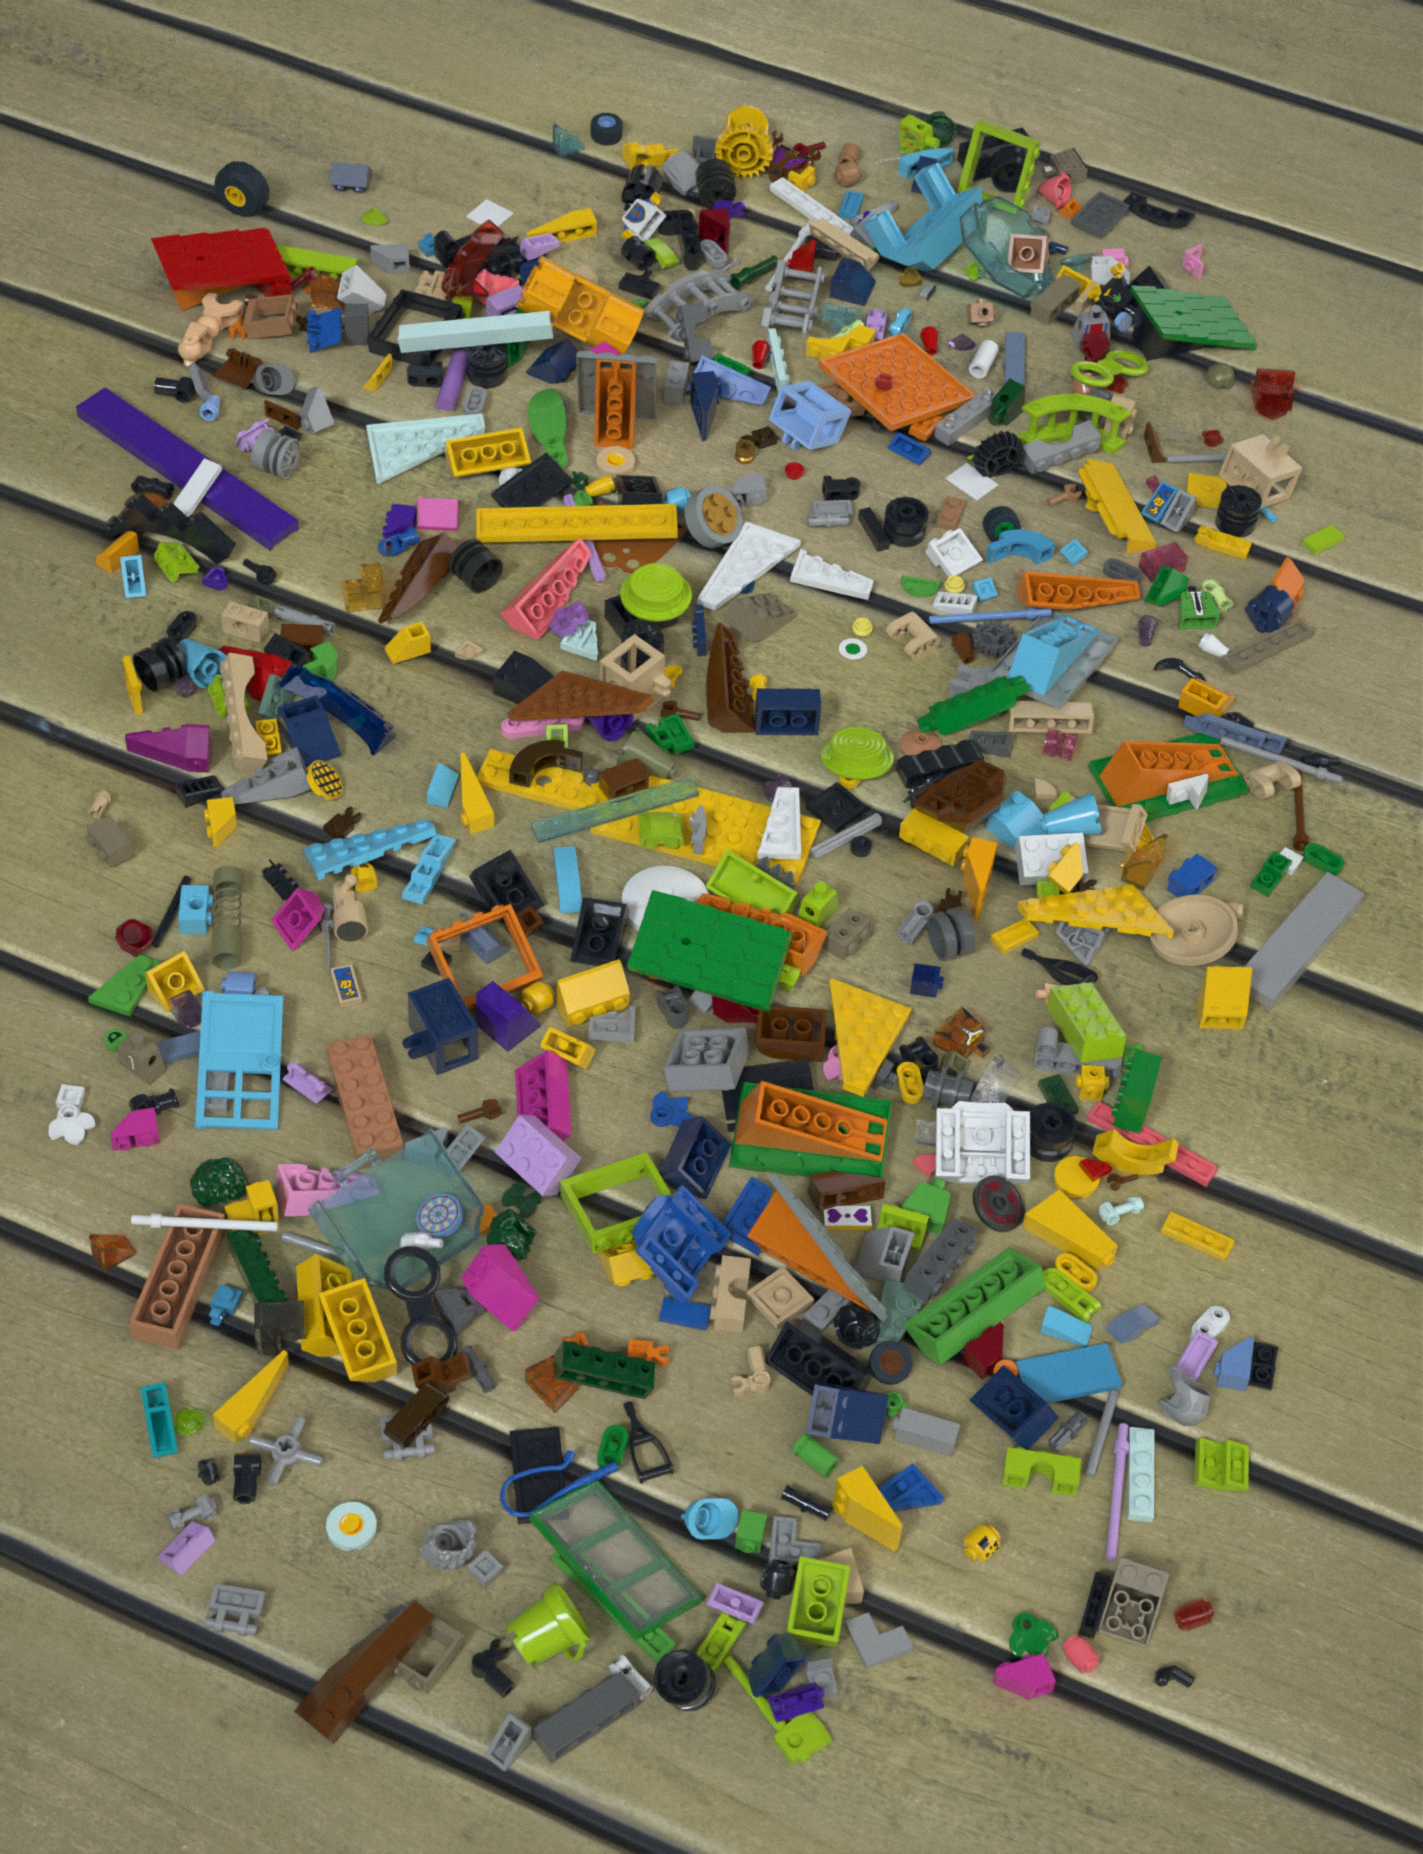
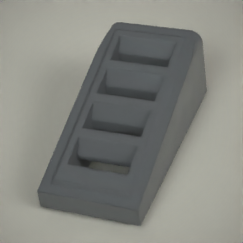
M971 731L969 740L977 742V739H980V743L976 744L981 753L1011 758L1014 746L1012 733Z

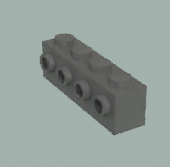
M953 1218L908 1271L903 1289L926 1303L933 1295L937 1297L942 1290L943 1283L945 1281L948 1283L953 1277L956 1267L960 1269L966 1260V1255L968 1253L971 1255L978 1245V1242L975 1241L978 1231Z
M621 1671L614 1676L612 1674L608 1675L593 1690L587 1689L573 1703L562 1705L552 1717L541 1719L533 1728V1740L552 1764L637 1708L639 1695Z

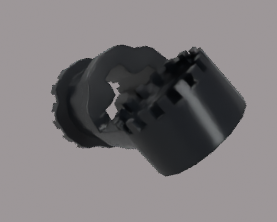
M141 475L137 476L131 484V489L137 495L140 493L144 496L146 494H156L164 497L166 500L171 499L172 491L175 488L172 483H164L159 481L158 478L150 479Z
M171 1088L168 1092L158 1096L137 1095L129 1101V1107L131 1111L155 1108L156 1115H159L161 1111L166 1109L178 1108L179 1102L176 1100L177 1097H174L176 1096L175 1091Z

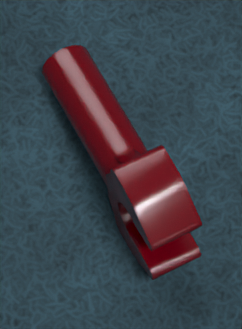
M825 142L809 146L797 143L793 150L808 156L811 147H815L816 151L825 149L826 145Z
M313 266L305 269L299 278L291 282L292 291L305 282L313 281L318 276Z

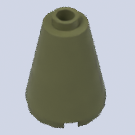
M638 728L630 735L622 749L624 756H619L616 765H620L625 761L637 758L650 776L668 779V777L672 779L678 769L675 767L676 762Z

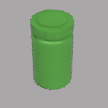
M806 1433L797 1440L792 1449V1453L795 1456H798L799 1459L824 1478H828L840 1462L839 1457Z

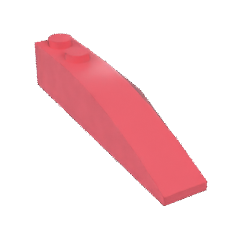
M577 538L546 565L500 612L511 629L535 640H538L549 629V624L555 616L553 614L554 611L559 607H563L568 602L569 594L572 588L576 586L577 578L583 572L592 554L581 538Z

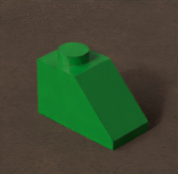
M1161 565L1144 602L1159 607L1179 598L1181 593L1185 591L1190 578L1173 568Z

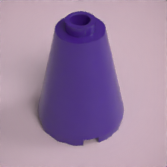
M633 714L587 716L586 718L600 737L610 742L616 741L625 735L623 732L627 727H631L634 716Z

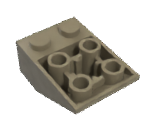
M767 592L733 599L724 621L752 642L767 639L796 618L798 614L792 610L790 605L778 600L775 594Z
M1120 1557L1098 1632L1147 1648L1170 1573Z

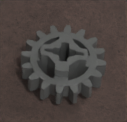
M994 619L991 620V623H988L986 620L983 621V625L978 623L977 627L973 628L971 638L973 648H979L978 653L985 652L986 657L992 654L993 658H996L997 654L1002 657L1016 641L1014 629H1009V624L1002 625L1001 620L995 623Z

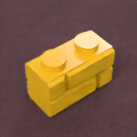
M552 1027L548 1028L540 1044V1047L545 1051L549 1050L585 1070L588 1068L596 1051L589 1044Z

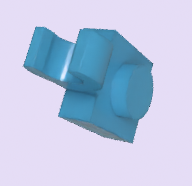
M220 1284L210 1302L212 1308L209 1317H212L210 1324L220 1326L226 1313L233 1315L243 1298V1291Z

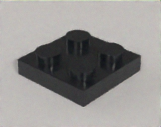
M836 782L809 801L806 809L837 833L864 814L867 806Z

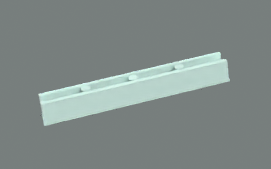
M550 311L399 325L398 343L401 353L552 339V322Z

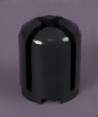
M639 164L629 171L621 195L622 203L624 202L625 205L633 204L635 200L641 198V195H643L641 200L644 201L645 199H650L654 192L660 194L663 178L654 166L648 165L644 180L642 178L645 172V164Z

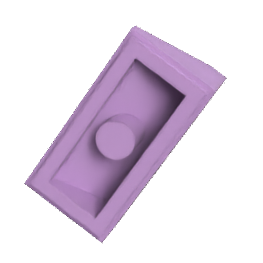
M192 1521L157 1557L175 1573L182 1575L214 1543L215 1538L208 1527Z
M716 1583L706 1605L754 1625L763 1610L764 1602Z

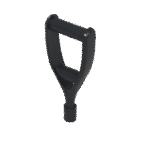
M1024 948L1021 952V956L1038 962L1053 979L1062 985L1090 983L1098 980V974L1095 971L1077 963L1041 957L1027 948ZM1062 971L1072 973L1083 979L1081 981H1078L1070 977L1069 975L1063 973Z
M631 1401L624 1403L623 1407L631 1421L630 1454L638 1482L643 1484L644 1481L663 1475H673V1465L660 1440L637 1419L633 1403ZM652 1442L666 1464L640 1472L634 1447Z

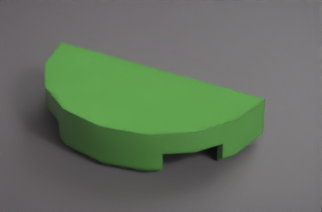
M901 576V586L904 591L918 598L933 596L941 587V581Z

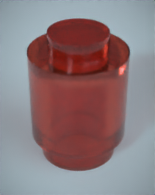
M1203 1598L1179 1606L1178 1610L1174 1611L1175 1621L1181 1631L1185 1629L1190 1631L1209 1624L1214 1616L1212 1605L1209 1601L1205 1602Z

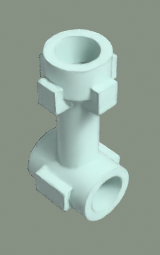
M1139 1196L1127 1198V1203L1113 1207L1110 1202H1105L1099 1207V1215L1108 1225H1114L1119 1221V1215L1130 1211L1135 1214L1140 1213L1144 1209V1204Z

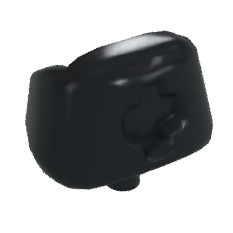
M214 1458L198 1462L200 1472L198 1477L202 1478L205 1485L211 1486L220 1479Z

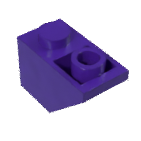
M392 504L390 512L387 511L386 514L387 526H383L382 537L389 538L397 533L402 534L410 527L415 529L416 506ZM387 541L386 546H391V543Z

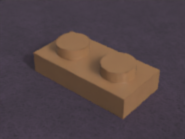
M947 496L937 519L936 527L955 531L965 508L966 500Z

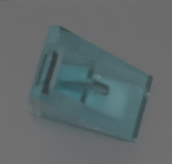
M556 123L553 125V147L560 157L585 149L578 137Z

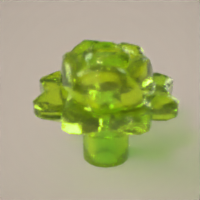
M185 1408L182 1413L175 1415L176 1421L173 1422V1427L178 1429L180 1435L187 1434L192 1436L196 1431L202 1429L201 1423L204 1422V1418L199 1415L198 1410L193 1409L190 1411V1409Z

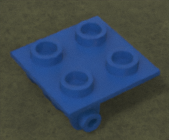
M340 307L321 314H316L314 310L308 311L306 315L307 322L309 323L307 324V344L309 345L310 353L342 343Z

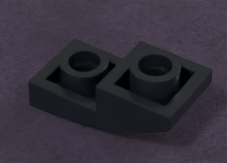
M1254 1341L1248 1386L1272 1390L1278 1352L1277 1346Z

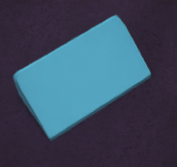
M438 763L427 791V804L448 808L459 774Z

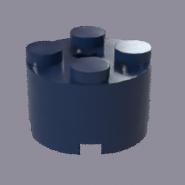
M1265 586L1245 607V613L1259 633H1271L1278 630L1293 615L1294 603L1291 597L1283 589L1281 591L1275 589L1277 586Z

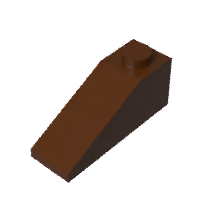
M830 1171L810 1175L808 1194L817 1210L821 1211L836 1206H847L883 1199L886 1181L884 1178Z

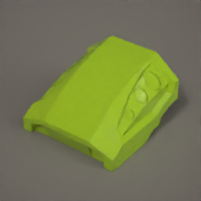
M647 812L638 815L640 845H643L646 849H654L659 844H664L668 849H676L684 844L682 814Z

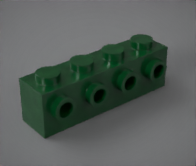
M235 1230L227 1233L230 1253L263 1324L285 1317V1304L288 1303V1298L284 1289L280 1290L277 1285L279 1284V1279L276 1271H271L269 1268L271 1263L267 1252H262L260 1249L262 1243L258 1233L253 1234L252 1230Z
M563 1341L555 1351L553 1378L645 1400L654 1389L655 1362L646 1361L644 1358L625 1356L619 1352L604 1351L598 1347L579 1345L573 1341Z

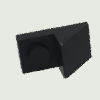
M274 633L264 647L265 653L274 654L292 662L293 670H300V667L310 656V652L277 633Z

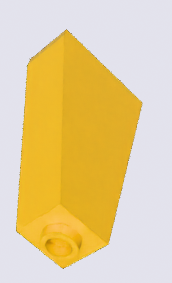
M1060 1189L1025 1213L1022 1226L1027 1231L1060 1250L1074 1255L1093 1269L1098 1271L1104 1266H1110L1115 1261L1118 1245Z

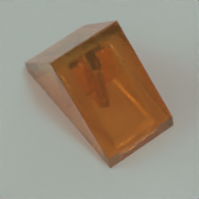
M91 1234L89 1236L92 1256L104 1272L137 1253L125 1236Z

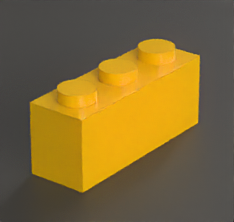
M915 807L902 821L899 837L952 866L963 856L965 845H968L969 836L915 810Z

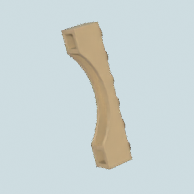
M228 653L226 658L220 663V672L223 677L222 689L225 691L224 704L228 712L227 723L230 727L229 740L232 742L233 748L232 759H234L235 768L255 771L260 766H264L267 761L265 742L252 727L244 706L245 688L255 674L253 657Z

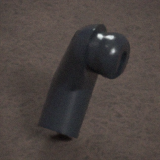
M1227 712L1223 716V719L1249 728L1254 726L1253 721L1239 712Z
M1173 1665L1159 1668L1155 1672L1154 1682L1156 1685L1164 1687L1168 1684V1681L1176 1680L1189 1688L1195 1677L1178 1666Z

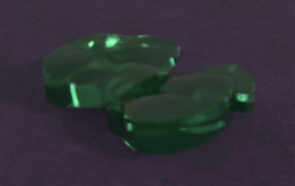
M523 1182L513 1183L512 1187L504 1192L502 1204L504 1207L515 1206L519 1208L520 1216L529 1218L537 1211L538 1204L542 1203L541 1194L535 1190L525 1197L523 1193L526 1184Z

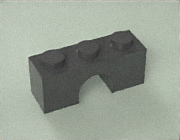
M703 302L681 305L677 309L678 311H676V319L681 326L679 336L681 342H684V360H687L689 365L698 364L702 355L712 360L714 357L711 341L699 340L694 335V326L703 325L707 321Z

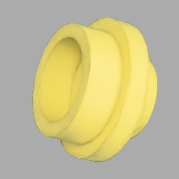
M950 576L944 584L945 590L949 593H961L965 586L962 578L959 576Z
M863 617L856 619L852 625V631L858 636H868L873 628L870 620Z

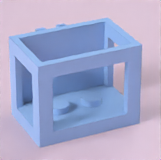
M806 381L781 386L768 420L785 431L782 442L787 445L792 440L790 446L792 450H798L801 444L812 450L838 444L852 410L813 382ZM786 394L797 401L794 409L780 411Z

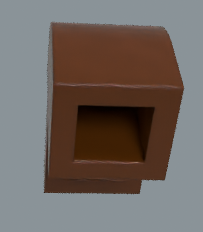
M463 1352L444 1362L430 1356L411 1365L415 1387L418 1389L427 1382H431L447 1394L457 1390L456 1384L472 1377L468 1355Z

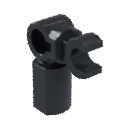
M497 1638L491 1642L489 1650H484L473 1656L471 1672L477 1678H484V1681L502 1698H505L513 1691L515 1683L495 1666L496 1661L505 1660L509 1655L508 1647L503 1651L496 1650L500 1645V1640Z

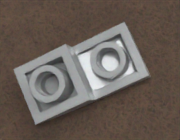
M698 806L696 814H691L689 825L692 826L691 843L694 844V853L702 855L705 845L706 815L703 806Z

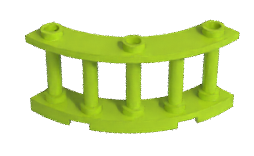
M1074 393L1046 396L1022 406V410L1030 415L1028 430L1020 433L1017 437L1021 440L1022 445L1038 439L1047 444L1055 439L1067 442L1071 439L1073 426L1080 424L1076 423L1078 410L1092 412L1091 422L1101 435L1099 448L1113 455L1125 447L1126 441L1117 436L1120 422L1131 416L1132 412L1111 401L1089 395ZM1070 410L1068 423H1055L1057 411ZM1048 414L1047 423L1037 426L1038 418ZM1100 415L1112 420L1110 432L1098 428Z

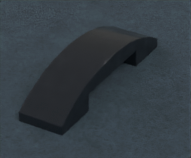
M1131 192L1123 200L1124 203L1130 205L1129 210L1136 216L1162 227H1187L1196 215L1180 208L1176 213L1156 207L1147 203V197Z

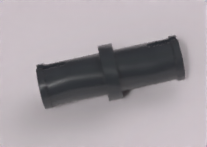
M789 1485L786 1486L781 1496V1500L800 1508L801 1512H808L825 1522L833 1508L814 1499L813 1495L809 1493L806 1495Z

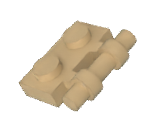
M423 271L418 278L419 284L415 287L414 292L447 300L454 279L453 273L435 271L434 275H430L428 271Z

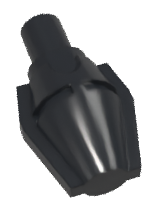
M1320 752L1304 755L1300 759L1302 763L1319 768V766L1338 765L1339 763L1338 757H1329Z

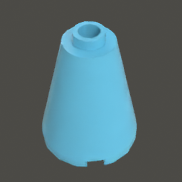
M184 639L178 644L177 647L186 661L188 674L198 687L208 688L207 686L213 681L216 674L222 675L220 663L226 658L222 651L192 639Z
M1092 792L1043 814L1044 819H1040L1042 831H1047L1048 835L1083 833V835L1102 834L1101 823L1097 824L1099 822V812Z

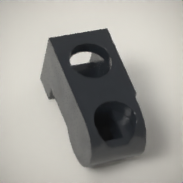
M435 362L434 365L415 363L407 367V383L414 387L441 388L443 381L442 362Z
M823 476L822 493L824 501H853L858 499L861 486L860 481L854 477H849L845 480H832L831 476Z

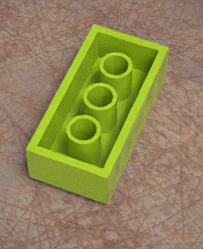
M1092 982L1050 987L1047 1010L1080 1063L1122 1058L1126 1034Z

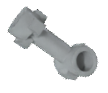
M204 1495L196 1499L195 1503L197 1506L181 1513L178 1509L172 1510L171 1514L167 1515L171 1528H184V1522L200 1515L204 1521L212 1519L217 1515V1506L214 1500L209 1495Z

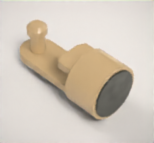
M348 874L345 877V881L335 882L332 887L334 933L339 940L344 942L359 941L368 933L367 917L363 903L354 899L352 886L357 883V878L352 874Z

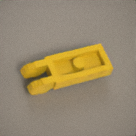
M1200 526L1198 528L1199 534L1194 538L1196 544L1246 560L1252 545V541L1213 530L1209 526Z

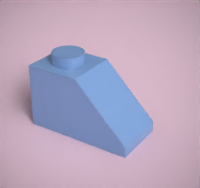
M1248 1337L1223 1352L1220 1362H1215L1213 1376H1217L1216 1386L1240 1391L1246 1390L1250 1379L1254 1338Z

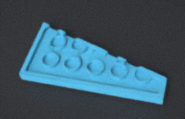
M420 819L409 825L398 824L394 828L387 830L377 829L373 833L365 835L355 834L351 838H337L325 844L315 843L304 848V854L316 878L321 880L325 878V873L333 871V873L337 874L342 872V868L346 865L357 866L383 856L385 850L392 849L396 851L402 849V844L406 842L415 844L435 836L436 832L430 820Z

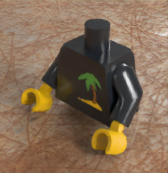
M1121 262L1110 269L1111 274L1117 278L1113 277L1102 289L1098 285L1091 287L1087 294L1088 298L1093 299L1091 306H1100L1106 312L1107 317L1113 320L1122 312H1127L1133 319L1137 312V308L1131 305L1134 295L1128 288L1124 275H1121L1125 270L1124 264Z

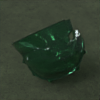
M937 111L925 118L924 122L933 127V137L940 140L938 148L948 146L954 141L957 135L956 125L950 117L946 116L945 112Z

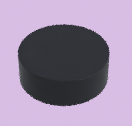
M857 836L851 840L850 851L853 855L866 857L871 853L872 842L869 838Z

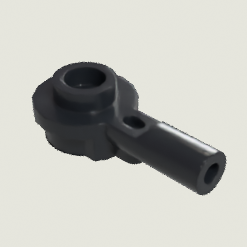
M249 559L243 561V566L256 573L259 583L270 584L276 580V571L271 566H260Z

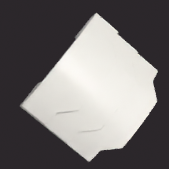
M963 1101L957 1102L951 1109H936L935 1178H940L946 1182L976 1185L983 1178L995 1175L1005 1178L1006 1181H1010L1012 1184L1029 1182L1030 1112L1014 1111L1006 1103Z

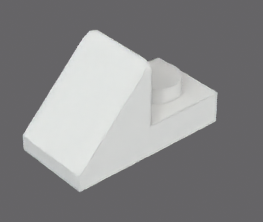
M1203 774L1169 783L1167 801L1169 804L1190 800L1197 810L1207 792L1209 776Z

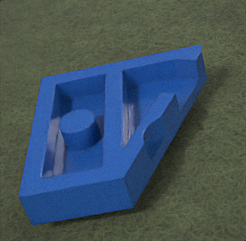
M911 1464L878 1487L893 1512L941 1505L944 1502V1497L914 1464Z

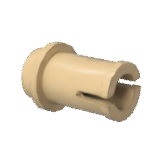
M103 790L94 795L95 800L88 810V814H92L91 817L96 819L101 817L106 805L111 803V795Z

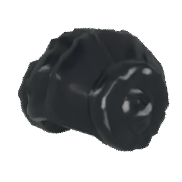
M842 1306L834 1317L833 1324L839 1341L852 1349L861 1350L865 1346L873 1345L879 1337L881 1329L879 1323L875 1321L874 1314L860 1306Z

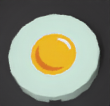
M360 1502L340 1504L327 1517L326 1531L329 1541L341 1550L363 1549L372 1542L376 1535L377 1520L374 1512Z

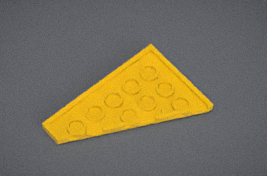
M831 978L828 988L831 995L830 1003L832 1005L833 1023L835 1024V1039L837 1040V1054L840 1060L842 1089L864 1097L911 1015L912 1008Z

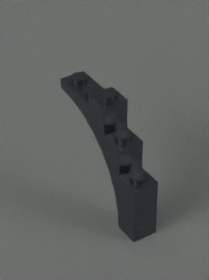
M142 493L135 497L130 496L124 503V510L118 516L113 515L106 522L108 526L104 531V534L109 538L127 531L150 532L168 536L190 545L206 555L215 564L229 558L236 545L202 511L187 517L172 502L157 508Z

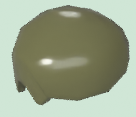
M1217 363L1206 370L1205 380L1217 390L1223 386L1226 389H1230L1235 383V375L1233 369L1228 364Z

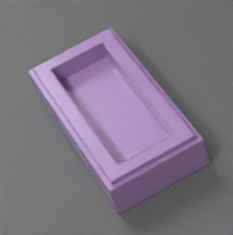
M1197 1330L1176 1367H1180L1185 1374L1190 1375L1197 1381L1219 1341Z

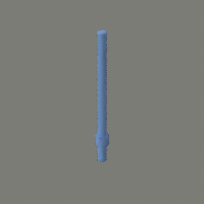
M1028 607L1026 610L929 616V624L1016 618L1032 620L1035 617L1051 616V608L1035 609V607Z

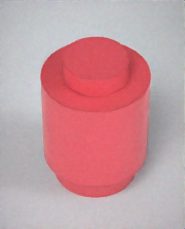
M1075 1634L1063 1644L1064 1655L1081 1674L1085 1672L1090 1674L1099 1666L1098 1660L1100 1655L1083 1637Z

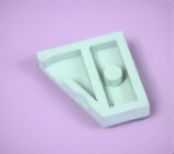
M587 620L583 626L579 624L575 627L577 629L576 632L563 638L560 643V649L597 661L596 622Z

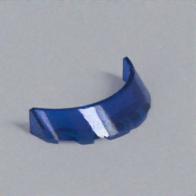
M291 665L279 684L283 689L305 699L317 695L325 711L335 716L358 734L368 745L370 754L373 756L396 736V733L392 732L393 726L391 723L382 719L383 715L348 689L336 685L333 680L325 676H318L306 667Z

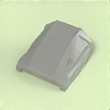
M683 150L670 156L663 164L662 171L672 186L683 196L698 188L695 172L700 163L693 157L692 153Z

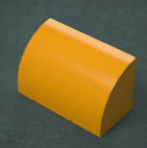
M127 531L97 555L96 565L111 574L121 566L120 557L134 556L139 551L137 533Z

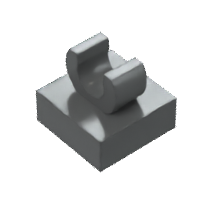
M886 1059L870 1087L876 1089L881 1084L889 1090L899 1078L896 1074L890 1072L894 1064Z

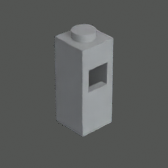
M903 1407L901 1416L896 1415L892 1430H896V1441L952 1457L960 1424Z

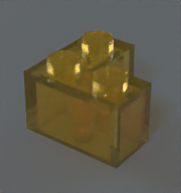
M380 562L360 564L361 579L342 581L346 613L383 609L386 604V591Z

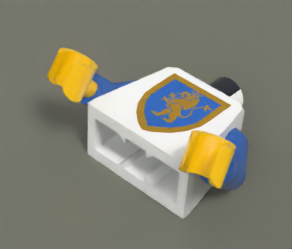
M654 192L650 199H645L644 201L637 199L633 204H627L624 207L625 215L622 217V220L625 223V231L621 234V237L625 241L632 236H637L642 241L650 238L666 217L658 209L663 199L661 195Z

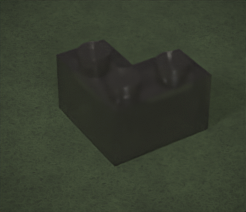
M304 1301L254 1303V1330L257 1354L273 1355L281 1353L282 1340L297 1341L305 1339Z

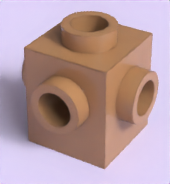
M987 299L976 300V303L967 305L968 324L977 323V327L988 326V322L994 321L996 308L993 306V302H987Z

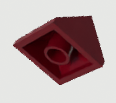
M728 209L700 210L699 241L712 240L727 255L729 254L730 239Z

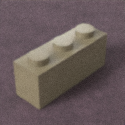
M1065 274L1055 279L1048 288H1045L1037 298L1035 297L1032 300L1030 316L1049 326L1080 297L1082 283Z

